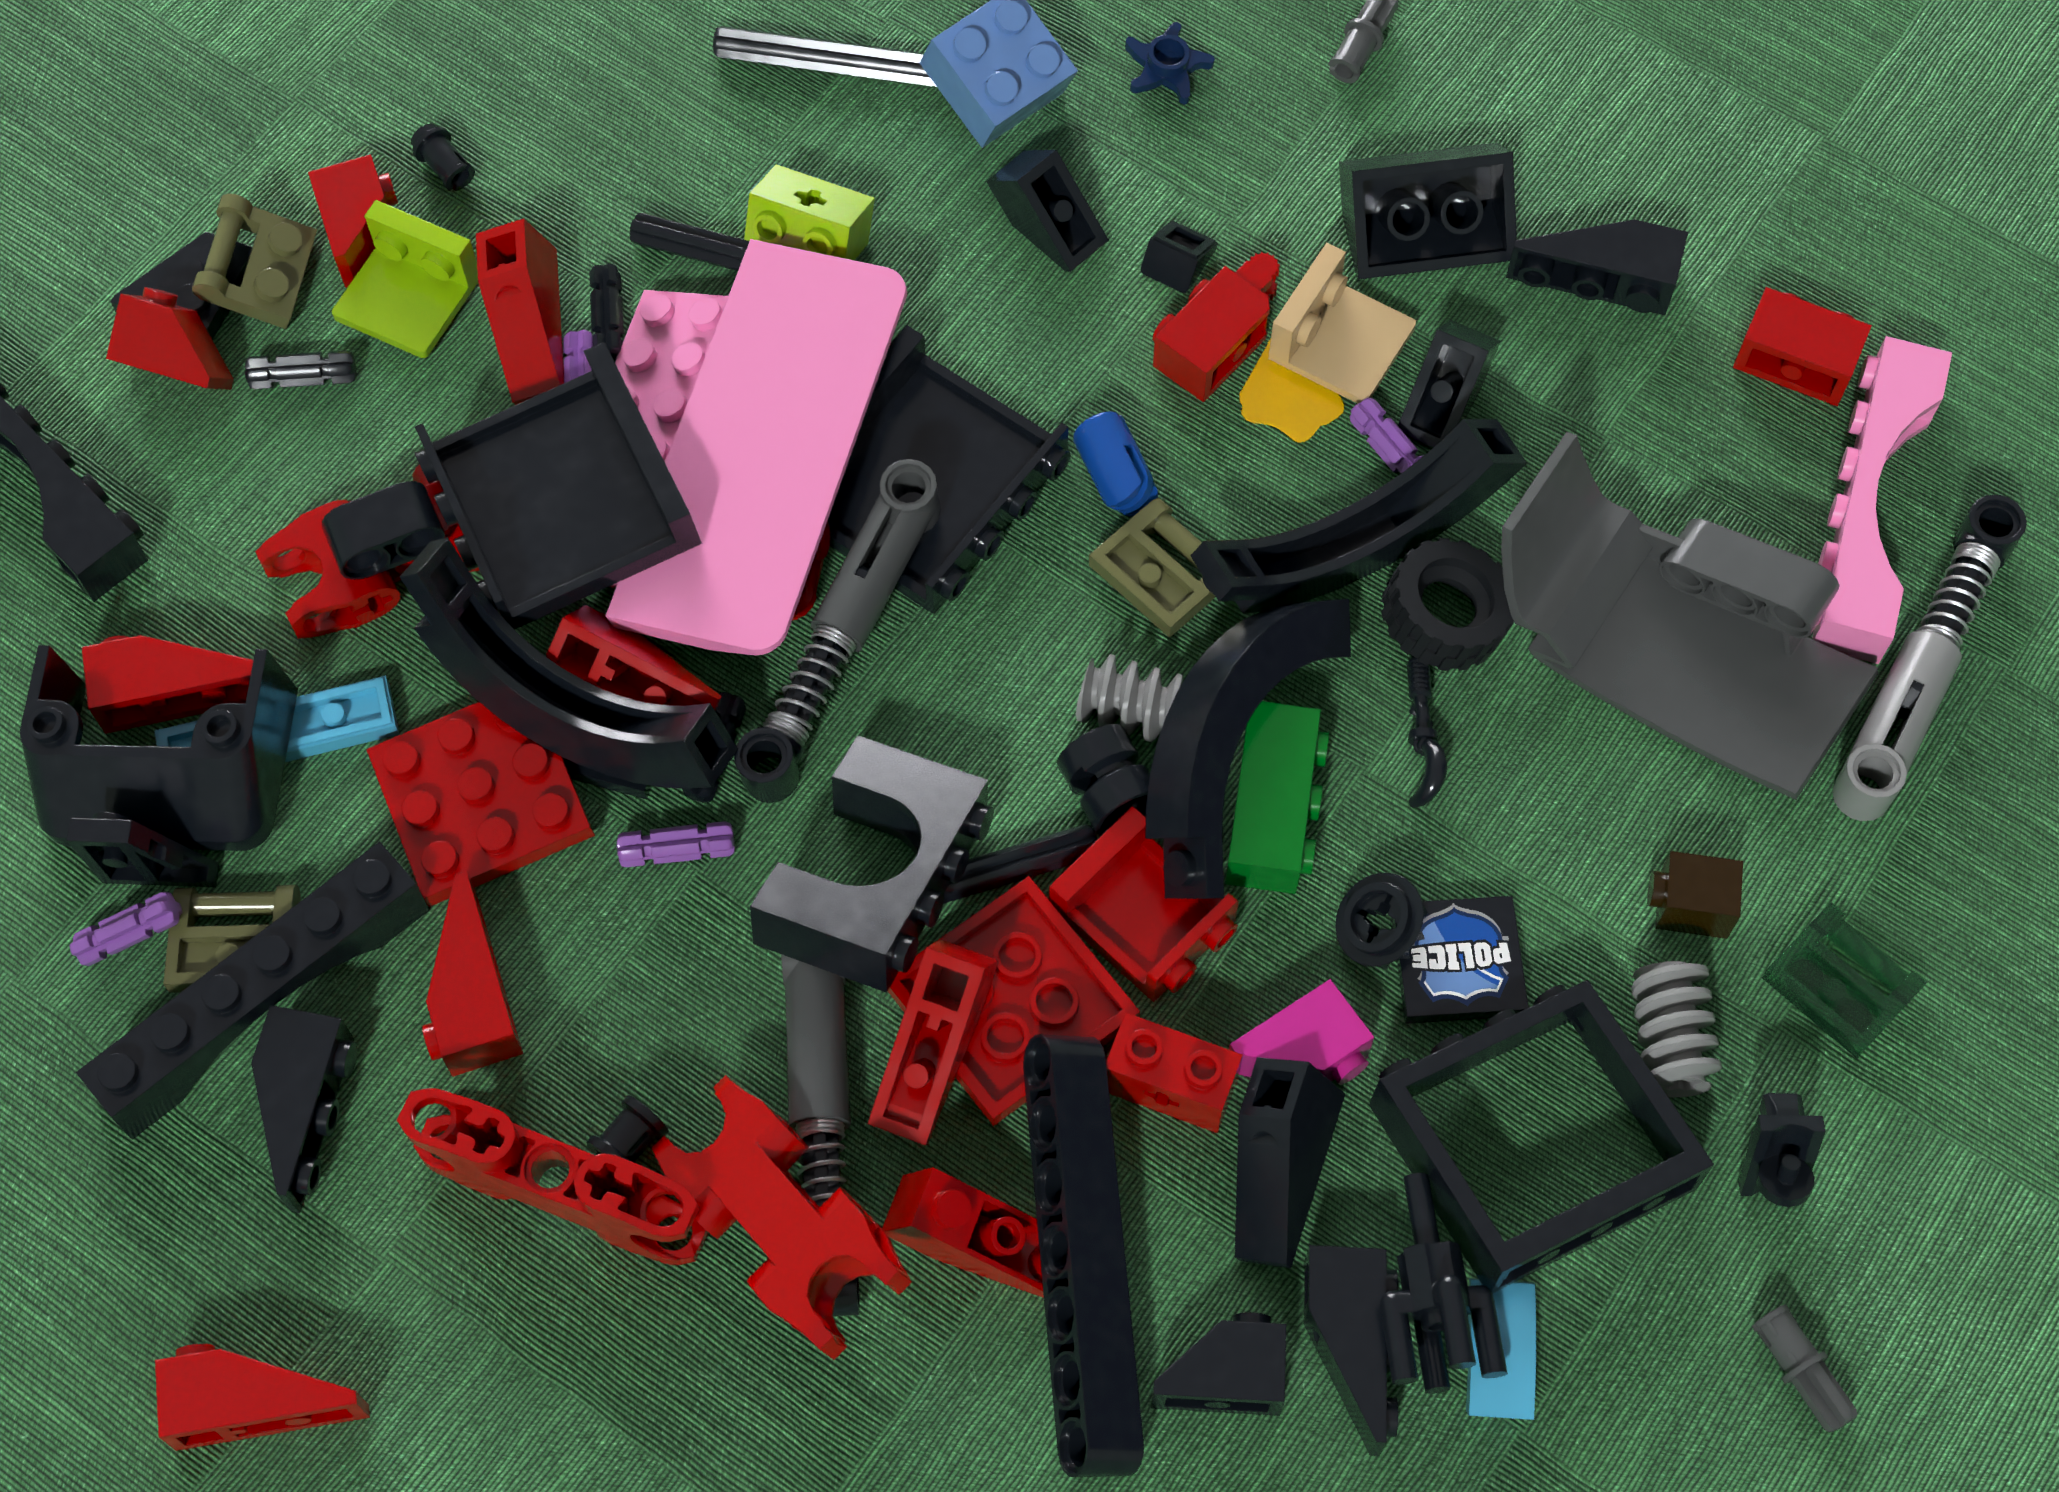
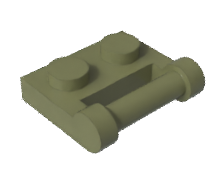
M225 194L220 198L216 211L220 220L204 271L196 274L192 292L199 299L286 329L292 316L317 229L254 207L249 200L240 195ZM240 229L255 233L256 236L239 287L229 283L225 277Z
M1156 498L1089 554V566L1170 638L1215 598V595L1207 589L1203 578L1198 581L1148 537L1149 534L1158 533L1197 568L1190 555L1202 542L1171 516L1173 510L1161 498Z
M278 885L275 891L198 893L195 887L174 889L172 896L176 902L180 903L182 914L179 916V923L169 928L163 985L170 993L182 992L270 925L194 927L198 917L273 915V923L301 901L298 885Z

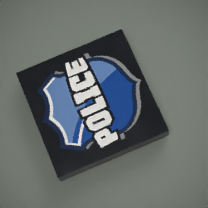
M1513 896L1422 901L1423 906L1429 913V916L1423 919L1421 929L1425 939L1414 943L1408 951L1409 959L1397 960L1405 1024L1490 1019L1507 1009H1513L1517 1014L1529 1008ZM1392 918V926L1395 929L1397 927V923H1395V920Z

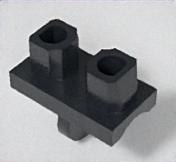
M1767 1093L1762 1097L1759 1107L1760 1115H1758L1754 1130L1751 1132L1747 1153L1738 1178L1740 1196H1753L1760 1191L1768 1201L1778 1206H1799L1808 1200L1814 1188L1815 1177L1812 1170L1826 1132L1823 1116H1805L1802 1097L1799 1094Z

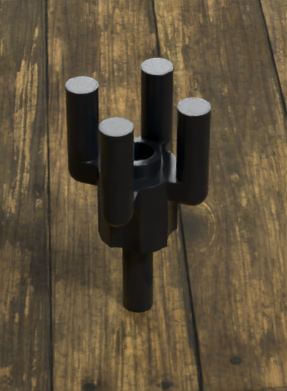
M1427 1173L1409 1174L1403 1180L1414 1245L1404 1248L1403 1253L1397 1256L1402 1290L1388 1291L1380 1299L1392 1383L1403 1385L1419 1380L1409 1321L1414 1323L1425 1393L1434 1394L1450 1390L1441 1331H1444L1449 1367L1451 1369H1465L1475 1366L1476 1360L1468 1315H1471L1482 1378L1505 1376L1508 1372L1493 1292L1484 1285L1467 1286L1461 1246L1451 1241L1440 1242L1429 1175Z

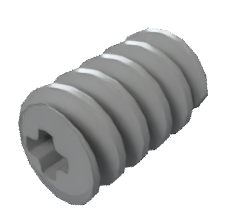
M1109 654L1100 668L1094 667V658H1092L1081 686L1075 713L1076 719L1079 722L1086 723L1097 710L1099 727L1113 724L1118 716H1120V726L1124 728L1128 736H1131L1139 724L1142 723L1144 740L1152 743L1161 733L1168 711L1179 688L1183 684V675L1177 673L1167 687H1163L1161 685L1160 668L1154 667L1145 681L1139 680L1138 662L1132 660L1121 675L1116 670L1115 655Z
M1667 961L1640 967L1633 973V978L1636 980L1631 987L1632 995L1639 1002L1636 1005L1634 1014L1637 1022L1643 1025L1639 1028L1637 1039L1640 1045L1646 1048L1642 1051L1640 1057L1668 1098L1695 1096L1709 1091L1712 1085L1710 1082H1706L1705 1076L1717 1073L1722 1069V1063L1719 1059L1702 1057L1703 1052L1715 1049L1719 1045L1718 1038L1715 1035L1699 1033V1029L1711 1026L1716 1022L1713 1012L1696 1010V1006L1705 1004L1713 998L1710 989L1693 987V983L1702 981L1709 976V969L1705 965Z

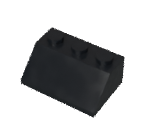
M1496 142L1339 161L1342 216L1357 279L1510 261L1515 240H1517L1513 152Z

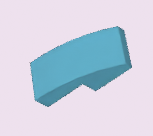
M1469 1278V1286L1482 1285L1479 1279ZM1516 1281L1493 1293L1507 1366V1375L1498 1378H1482L1471 1315H1468L1476 1365L1468 1368L1466 1412L1469 1416L1534 1420L1536 1385L1535 1283Z

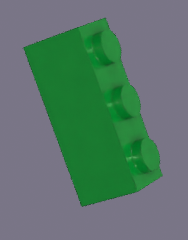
M1262 701L1247 723L1225 885L1296 894L1300 874H1312L1316 840L1305 838L1307 819L1318 821L1323 789L1322 785L1312 784L1314 766L1325 767L1329 732L1318 731L1321 709Z

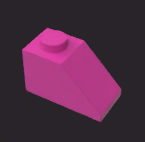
M1329 979L1230 1043L1229 1050L1243 1054L1239 1075L1251 1077L1257 1057L1310 1062L1330 1081L1335 1079L1339 1085H1342L1355 1078L1368 1066L1369 1062L1366 1058L1369 1056L1374 1036L1335 984Z

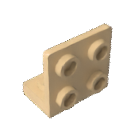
M1326 242L1273 322L1268 359L1351 401L1360 403L1364 399L1373 396L1414 332L1416 320L1346 286L1348 277L1342 275L1346 252Z

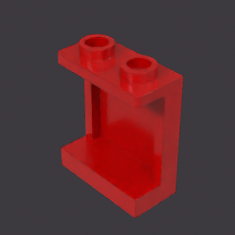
M1132 806L1049 886V901L1083 940L1152 1002H1155L1167 989L1172 993H1176L1189 981L1197 969L1194 962L1208 948L1213 952H1217L1231 939L1238 928L1235 921L1239 901L1230 893L1223 899L1165 898L1163 847L1153 839H1145L1146 817Z

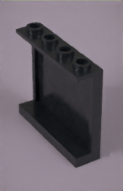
M906 325L890 343L828 518L830 546L844 556H847L881 493L879 485L881 477L890 465L906 459L923 462L935 474L941 513L939 520L932 529L923 534L894 589L932 614H935L946 600L954 601L959 597L969 581V572L980 559L987 561L996 553L1002 543L1004 531L1014 519L1020 521L1028 515L1036 502L1037 492L1048 479L1055 481L1063 473L1071 456V453L1068 451V426L1061 423L1050 434L928 357L925 353L924 335ZM910 492L901 496L899 501L911 503L919 500L923 495Z
M605 342L583 351L591 368L590 372L442 439L432 442L423 423L415 426L424 446L423 449L414 452L429 484L439 480L443 488V492L434 495L437 505L448 527L458 523L463 535L453 539L461 558L469 571L477 567L479 568L484 580L477 582L478 586L494 608L500 612L501 616L514 630L702 544L690 512Z

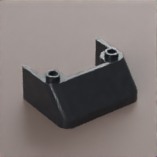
M38 645L20 727V738L38 823L42 830L56 843L71 847L66 841L70 818H93V815L98 812L122 814L130 820L192 850L246 851L258 847L269 837L275 822L298 688L267 649H255L246 703H224L209 708L196 722L191 747L80 745L83 734V722L80 714L86 684L50 645Z

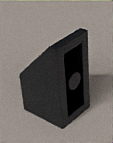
M1024 150L986 180L1012 226L1066 272H1071L1109 241L1057 150Z
M1449 320L1439 327L1399 421L1398 427L1407 437L1434 448L1463 419H1466L1480 393L1501 341L1453 320Z
M1254 1312L1237 1313L1233 1315V1321L1221 1320L1154 1381L1151 1408L1280 1416L1285 1402L1286 1324L1271 1323V1316Z

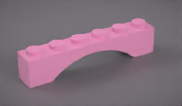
M1888 336L1885 337L1876 357L1866 356L1860 372L1858 387L1866 389L1864 402L1857 400L1853 408L1848 433L1855 434L1856 440L1854 448L1846 447L1837 477L1840 480L1846 481L1844 495L1838 493L1835 495L1827 526L1836 528L1834 541L1825 542L1818 562L1819 565L1825 567L1836 577L1840 587L1814 628L1812 637L1813 640L1848 656L1875 664L1880 663L1894 639L1904 591L1903 586L1889 564L1879 535L1876 513L1878 480L1886 461L1906 441L1928 428L1943 399L1952 352Z

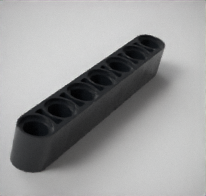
M1038 1034L1034 1035L1026 1046L1023 1070L1059 1462L1063 1471L1069 1477L1132 1476L1138 1471L1142 1463L1144 1439L1105 1052L1102 1044L1095 1037Z

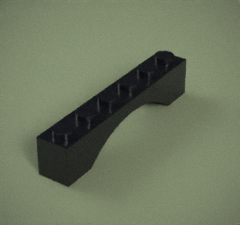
M0 383V448L12 454L33 473L39 486L44 513L42 539L58 565L95 602L148 561L137 541L144 534L124 509L121 508L114 514L105 505L110 499L90 474L87 473L82 478H79L71 470L76 464L56 439L53 438L46 444L38 434L42 431V428L23 405L19 404L14 409L9 406L5 401L9 394Z
M379 841L79 1069L76 1074L111 1118L133 1140L180 1104L218 1055L248 1026L268 1011L270 1005L274 1006L296 989L329 969L356 956L383 947L426 914L429 908L416 882Z

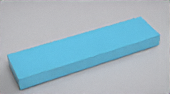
M386 675L298 696L296 698L285 762L400 735L390 684ZM197 721L155 730L157 746L191 747L193 731Z

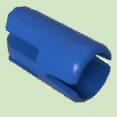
M1113 411L1101 412L1086 419L1077 427L1074 432L1073 442L1106 506L1125 516L1133 517L1149 502L1158 498V490L1153 482L1152 474L1125 419L1121 415Z

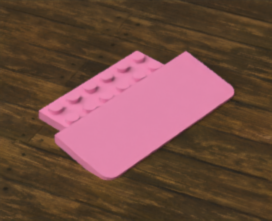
M750 239L729 296L655 290L643 291L615 364L690 512L702 544L609 586L616 587L606 613V618L613 627L712 651L745 655H764L780 646L789 631L907 298V286L899 273L883 266Z

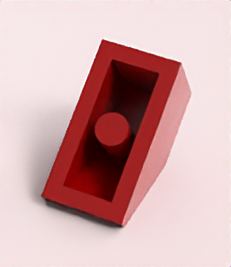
M371 154L308 172L331 250L345 288H348L375 249L364 217L375 200L390 206L398 204L389 173L378 175Z
M144 287L142 296L120 294L106 359L208 389H232L234 378L197 311L177 306L178 295L158 289Z

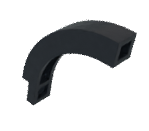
M1463 419L1441 442L1411 467L1350 506L1308 525L1276 535L1243 540L1203 541L1190 556L1201 572L1205 586L1215 595L1218 602L1235 601L1243 614L1257 613L1285 604L1305 602L1338 590L1385 568L1404 557L1412 548L1414 550L1417 549L1420 543L1434 539L1485 502L1519 472L1527 462L1498 419Z
M448 538L431 541L400 576L425 615L414 629L433 655L475 699L525 737L549 751L604 775L638 784L681 789L712 787L738 751L736 744L711 703L674 706L626 698L578 678L541 654L522 638L494 608Z
M1349 599L1285 604L1256 613L1226 631L1205 651L1190 670L1168 711L1156 745L1146 803L1145 839H1163L1165 898H1224L1223 808L1230 766L1239 740L1258 705L1286 676L1314 661L1351 657Z

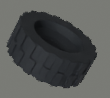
M1439 538L1436 542H1430V540L1422 542L1415 550L1412 548L1404 556L1382 593L1381 602L1384 603V608L1381 611L1382 618L1389 627L1387 631L1392 640L1396 639L1401 645L1400 649L1407 655L1411 654L1417 658V662H1421L1426 666L1428 664L1436 666L1438 670L1449 671V669H1458V671L1469 669L1473 664L1478 666L1487 659L1489 654L1494 652L1514 622L1504 591L1503 567L1499 562H1494L1486 551L1481 548L1478 550L1470 546V543L1461 540L1454 542L1450 541V538ZM1434 582L1446 583L1459 589L1470 599L1475 607L1473 621L1461 628L1441 622L1424 606L1422 600L1424 589Z

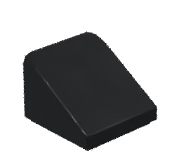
M1170 221L1150 238L1141 265V272L1179 292L1186 293L1194 285L1216 251L1218 243L1215 242L1216 240L1180 223Z

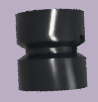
M1118 724L1104 725L1081 735L1071 742L1057 759V767L1072 793L1084 795L1080 801L1081 808L1096 834L1100 836L1132 806L1146 817L1150 772L1143 765H1135L1139 759L1138 751L1124 728Z

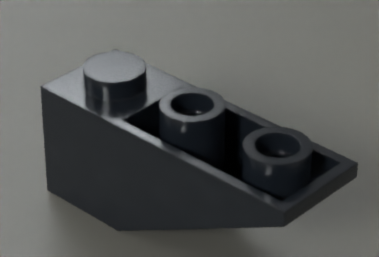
M1634 219L1515 240L1506 278L1521 281L1531 287H1547L1572 293L1586 300H1602L1627 306L1641 313L1652 312L1666 315L1676 287L1688 232Z
M270 1005L251 1064L276 1193L291 1212L301 1213L305 1196L313 1195L318 1186L321 1175V1160L318 1158L324 1136H331L336 1128L340 1110L339 1101L336 1097L342 1078H349L354 1070L358 1048L352 1034L341 1018Z
M1257 1057L1238 1119L1235 1258L1239 1261L1286 1268L1292 1267L1345 1098V1093L1310 1062Z
M1309 1245L1304 1261L1303 1324L1369 1455L1380 1456L1387 1443V1437H1396L1398 1430L1397 1397H1387V1372L1391 1371L1380 1309L1381 1297L1388 1291L1398 1290L1397 1270L1387 1269V1249Z

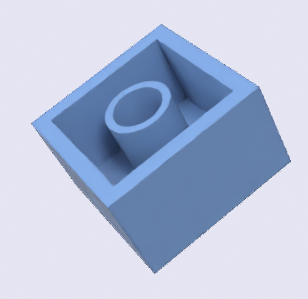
M990 0L931 39L919 62L982 148L1062 95L1078 72L1077 68L1026 0Z

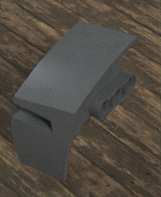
M1565 433L1502 526L1501 554L1504 591L1511 617L1515 624L1538 633L1528 648L1535 659L1594 696L1666 737L1797 800L1878 675L1877 667L1808 637L1813 632L1840 587L1838 580L1829 570L1813 561L1703 519H1691L1688 521L1678 537L1643 524L1631 510L1612 503L1600 492L1585 460L1578 437L1573 433Z

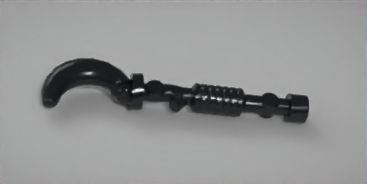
M1410 654L1411 659L1407 661L1409 698L1414 703L1409 713L1416 716L1415 728L1408 733V742L1413 745L1416 753L1425 757L1423 780L1416 793L1409 799L1410 807L1416 808L1426 805L1439 793L1446 778L1448 762L1445 750L1438 743V732L1432 728L1433 721L1430 719V708L1428 705V699L1432 697L1430 665L1426 666L1421 662H1417L1418 659Z

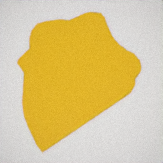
M1270 338L1239 394V400L1242 405L1241 414L1248 422L1275 427L1297 443L1305 442L1315 434L1320 426L1329 424L1344 412L1343 400L1339 394L1269 360Z

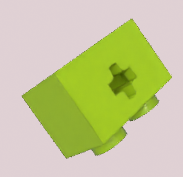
M776 164L749 193L744 240L750 241V239L855 260L869 243L875 198Z

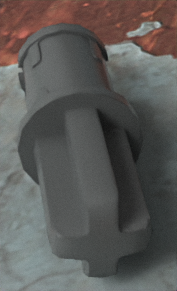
M1366 0L1357 18L1351 19L1346 24L1344 29L1345 38L1328 63V66H1330L1329 71L1336 79L1344 83H1355L1359 79L1361 71L1372 52L1378 51L1384 43L1383 32L1398 8V0Z
M1786 1304L1771 1311L1751 1326L1785 1373V1376L1781 1378L1784 1384L1793 1383L1825 1431H1837L1854 1420L1857 1416V1409L1825 1365L1824 1361L1828 1358L1825 1351L1818 1353Z

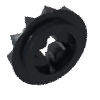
M1377 873L1357 882L1344 896L1336 915V935L1339 945L1345 954L1364 967L1376 966L1388 969L1389 964L1398 959H1409L1408 951L1414 943L1425 939L1421 929L1423 919L1429 916V913L1423 906L1422 892L1404 877L1393 873ZM1388 913L1397 923V927L1395 929L1391 928V930L1381 929L1379 931L1366 916L1368 914L1375 917L1377 914L1386 916Z

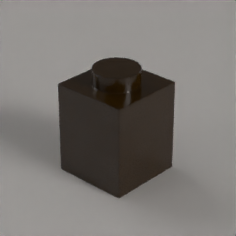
M1670 851L1661 871H1652L1648 885L1647 905L1657 907L1655 929L1728 939L1741 915L1743 861Z

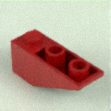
M524 218L476 233L478 283L512 403L517 405L564 384L557 249Z
M934 1167L902 1176L882 1227L883 1231L890 1238L932 1259L1044 1298L1036 1218Z

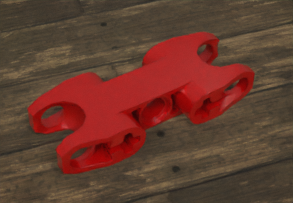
M418 465L412 474L413 481L420 482L426 487L445 531V538L450 540L461 557L453 539L462 536V530L458 523L448 527L434 498V495L443 492V488L439 480L429 484L420 465ZM335 500L302 514L291 524L266 540L255 551L268 578H283L308 571L322 574L319 584L309 593L296 600L292 607L285 612L298 639L312 638L341 630L357 628L390 612L400 600V592L395 583L401 580L400 576L414 560L364 579L351 580L345 578L340 573L322 529V520L332 509L350 502L348 500ZM291 550V551L288 552L287 554L278 557L280 554H282V553H284V552H286V551ZM477 567L469 572L479 571V568Z
M725 1075L713 1087L715 1095L721 1101L725 1112L723 1130L715 1142L701 1152L685 1153L679 1146H675L666 1136H663L652 1147L653 1153L664 1175L682 1184L691 1193L699 1206L695 1220L713 1237L719 1239L736 1221L742 1225L768 1256V1259L746 1280L748 1285L772 1313L781 1317L794 1329L803 1333L819 1350L835 1360L847 1348L845 1338L839 1331L833 1317L835 1299L844 1285L858 1276L874 1275L900 1295L912 1281L902 1266L889 1236L844 1189L839 1187L820 1207L788 1171L810 1149L786 1120L777 1115L762 1100L744 1091Z
M437 1088L411 1091L397 1118V1122L408 1139L414 1144V1148L424 1164L437 1174L493 1198L502 1200L515 1199L594 1230L599 1238L607 1243L634 1254L669 1265L696 1262L708 1235V1232L695 1220L699 1211L697 1202L682 1184L619 1156L606 1153L594 1155L514 1124L508 1115L499 1109L476 1100ZM436 1103L449 1109L451 1115L427 1118L422 1132L415 1129L416 1115L426 1105ZM432 1153L442 1158L443 1160L435 1158L434 1156H432ZM557 1166L569 1169L568 1177L559 1186L544 1188L539 1185L541 1176L548 1169ZM665 1194L677 1197L682 1204L668 1198ZM668 1217L678 1218L672 1225L659 1226ZM690 1227H692L690 1241L679 1250H666L657 1242H673L686 1239Z

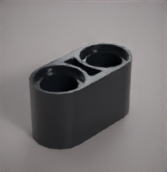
M417 481L401 482L332 509L322 520V529L339 571L345 578L351 580L368 578L415 560L431 541L445 539V531L427 489L422 483Z

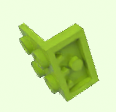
M375 200L364 216L375 249L332 309V314L335 321L420 358H427L478 283L477 260L471 240Z

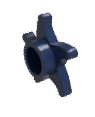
M1178 22L1172 23L1163 35L1156 37L1151 43H1141L1134 37H1128L1125 43L1126 51L1137 63L1144 67L1142 74L1132 79L1130 91L1132 93H1140L1163 85L1174 91L1178 96L1179 102L1183 105L1187 104L1190 98L1188 75L1198 69H1212L1215 58L1213 55L1189 49L1187 43L1179 37L1181 24Z

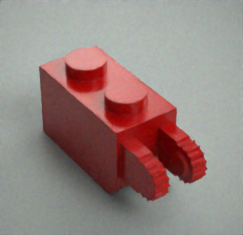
M1263 252L1260 254L1255 253V256H1251L1250 261L1247 260L1236 272L1224 266L1211 280L1203 279L1191 292L1187 304L1176 315L1168 314L1155 329L1152 337L1154 341L1153 367L1204 403L1266 339L1267 319L1270 310L1269 302L1270 300L1273 301L1277 291V283L1275 281L1276 277L1279 276L1280 264H1278V259H1275L1274 255H1269L1268 252L1266 254Z

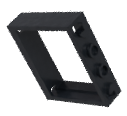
M1588 980L1569 989H1566L1564 985L1552 987L1541 994L1534 1001L1533 1006L1517 1014L1513 1009L1504 1010L1490 1018L1483 1025L1481 1031L1466 1038L1461 1033L1451 1035L1439 1042L1431 1050L1430 1055L1414 1063L1409 1058H1405L1391 1064L1378 1076L1379 1082L1369 1103L1370 1108L1411 1173H1427L1429 1175L1436 1213L1453 1240L1461 1246L1462 1254L1481 1284L1490 1288L1493 1293L1697 1190L1714 1166L1712 1160ZM1571 1022L1664 1162L1504 1241L1413 1097Z

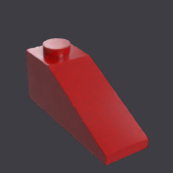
M587 605L562 618L546 654L547 658L578 678L606 691L641 702L674 706L711 703L716 711L722 697L644 636L613 627L605 614Z
M142 635L133 637L112 636L104 639L99 644L82 647L88 709L105 734L203 714L209 708L219 704L246 703L253 666L252 659Z
M467 871L455 874L426 999L432 1023L422 1025L423 1036L432 1061L442 1058L452 1077L524 1054L478 895Z
M944 940L926 947L867 1124L925 1146L929 1143L980 1018L999 960Z
M211 1344L186 1345L176 1349L175 1357L155 1360L158 1435L161 1440L176 1451L370 1418L369 1404L355 1390L223 1349L215 1350V1346Z

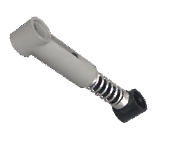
M1986 495L1976 500L1957 530L1953 541L1955 553L1951 558V565L1945 571V578L1940 581L1939 590L1934 593V602L1928 606V614L1921 621L1922 626L1907 635L1849 756L1834 781L1832 790L1834 802L1840 811L1848 817L1859 821H1872L1883 816L1904 786L1908 771L1962 659L1960 646L1963 644L1960 635H1965L1969 631L1966 623L1974 620L1975 615L1972 611L1980 608L1981 603L1978 599L1986 596L1984 586H1989L1992 583L1995 574L2004 566V563L2008 560L2025 532L2027 525L2025 512L2012 499L2001 495ZM1983 530H1986V531L1991 532V533L1994 534L1996 537L1987 534V533L1984 532ZM1896 716L1904 719V722L1892 747L1882 745ZM1859 776L1871 778L1880 789L1866 786L1862 783Z

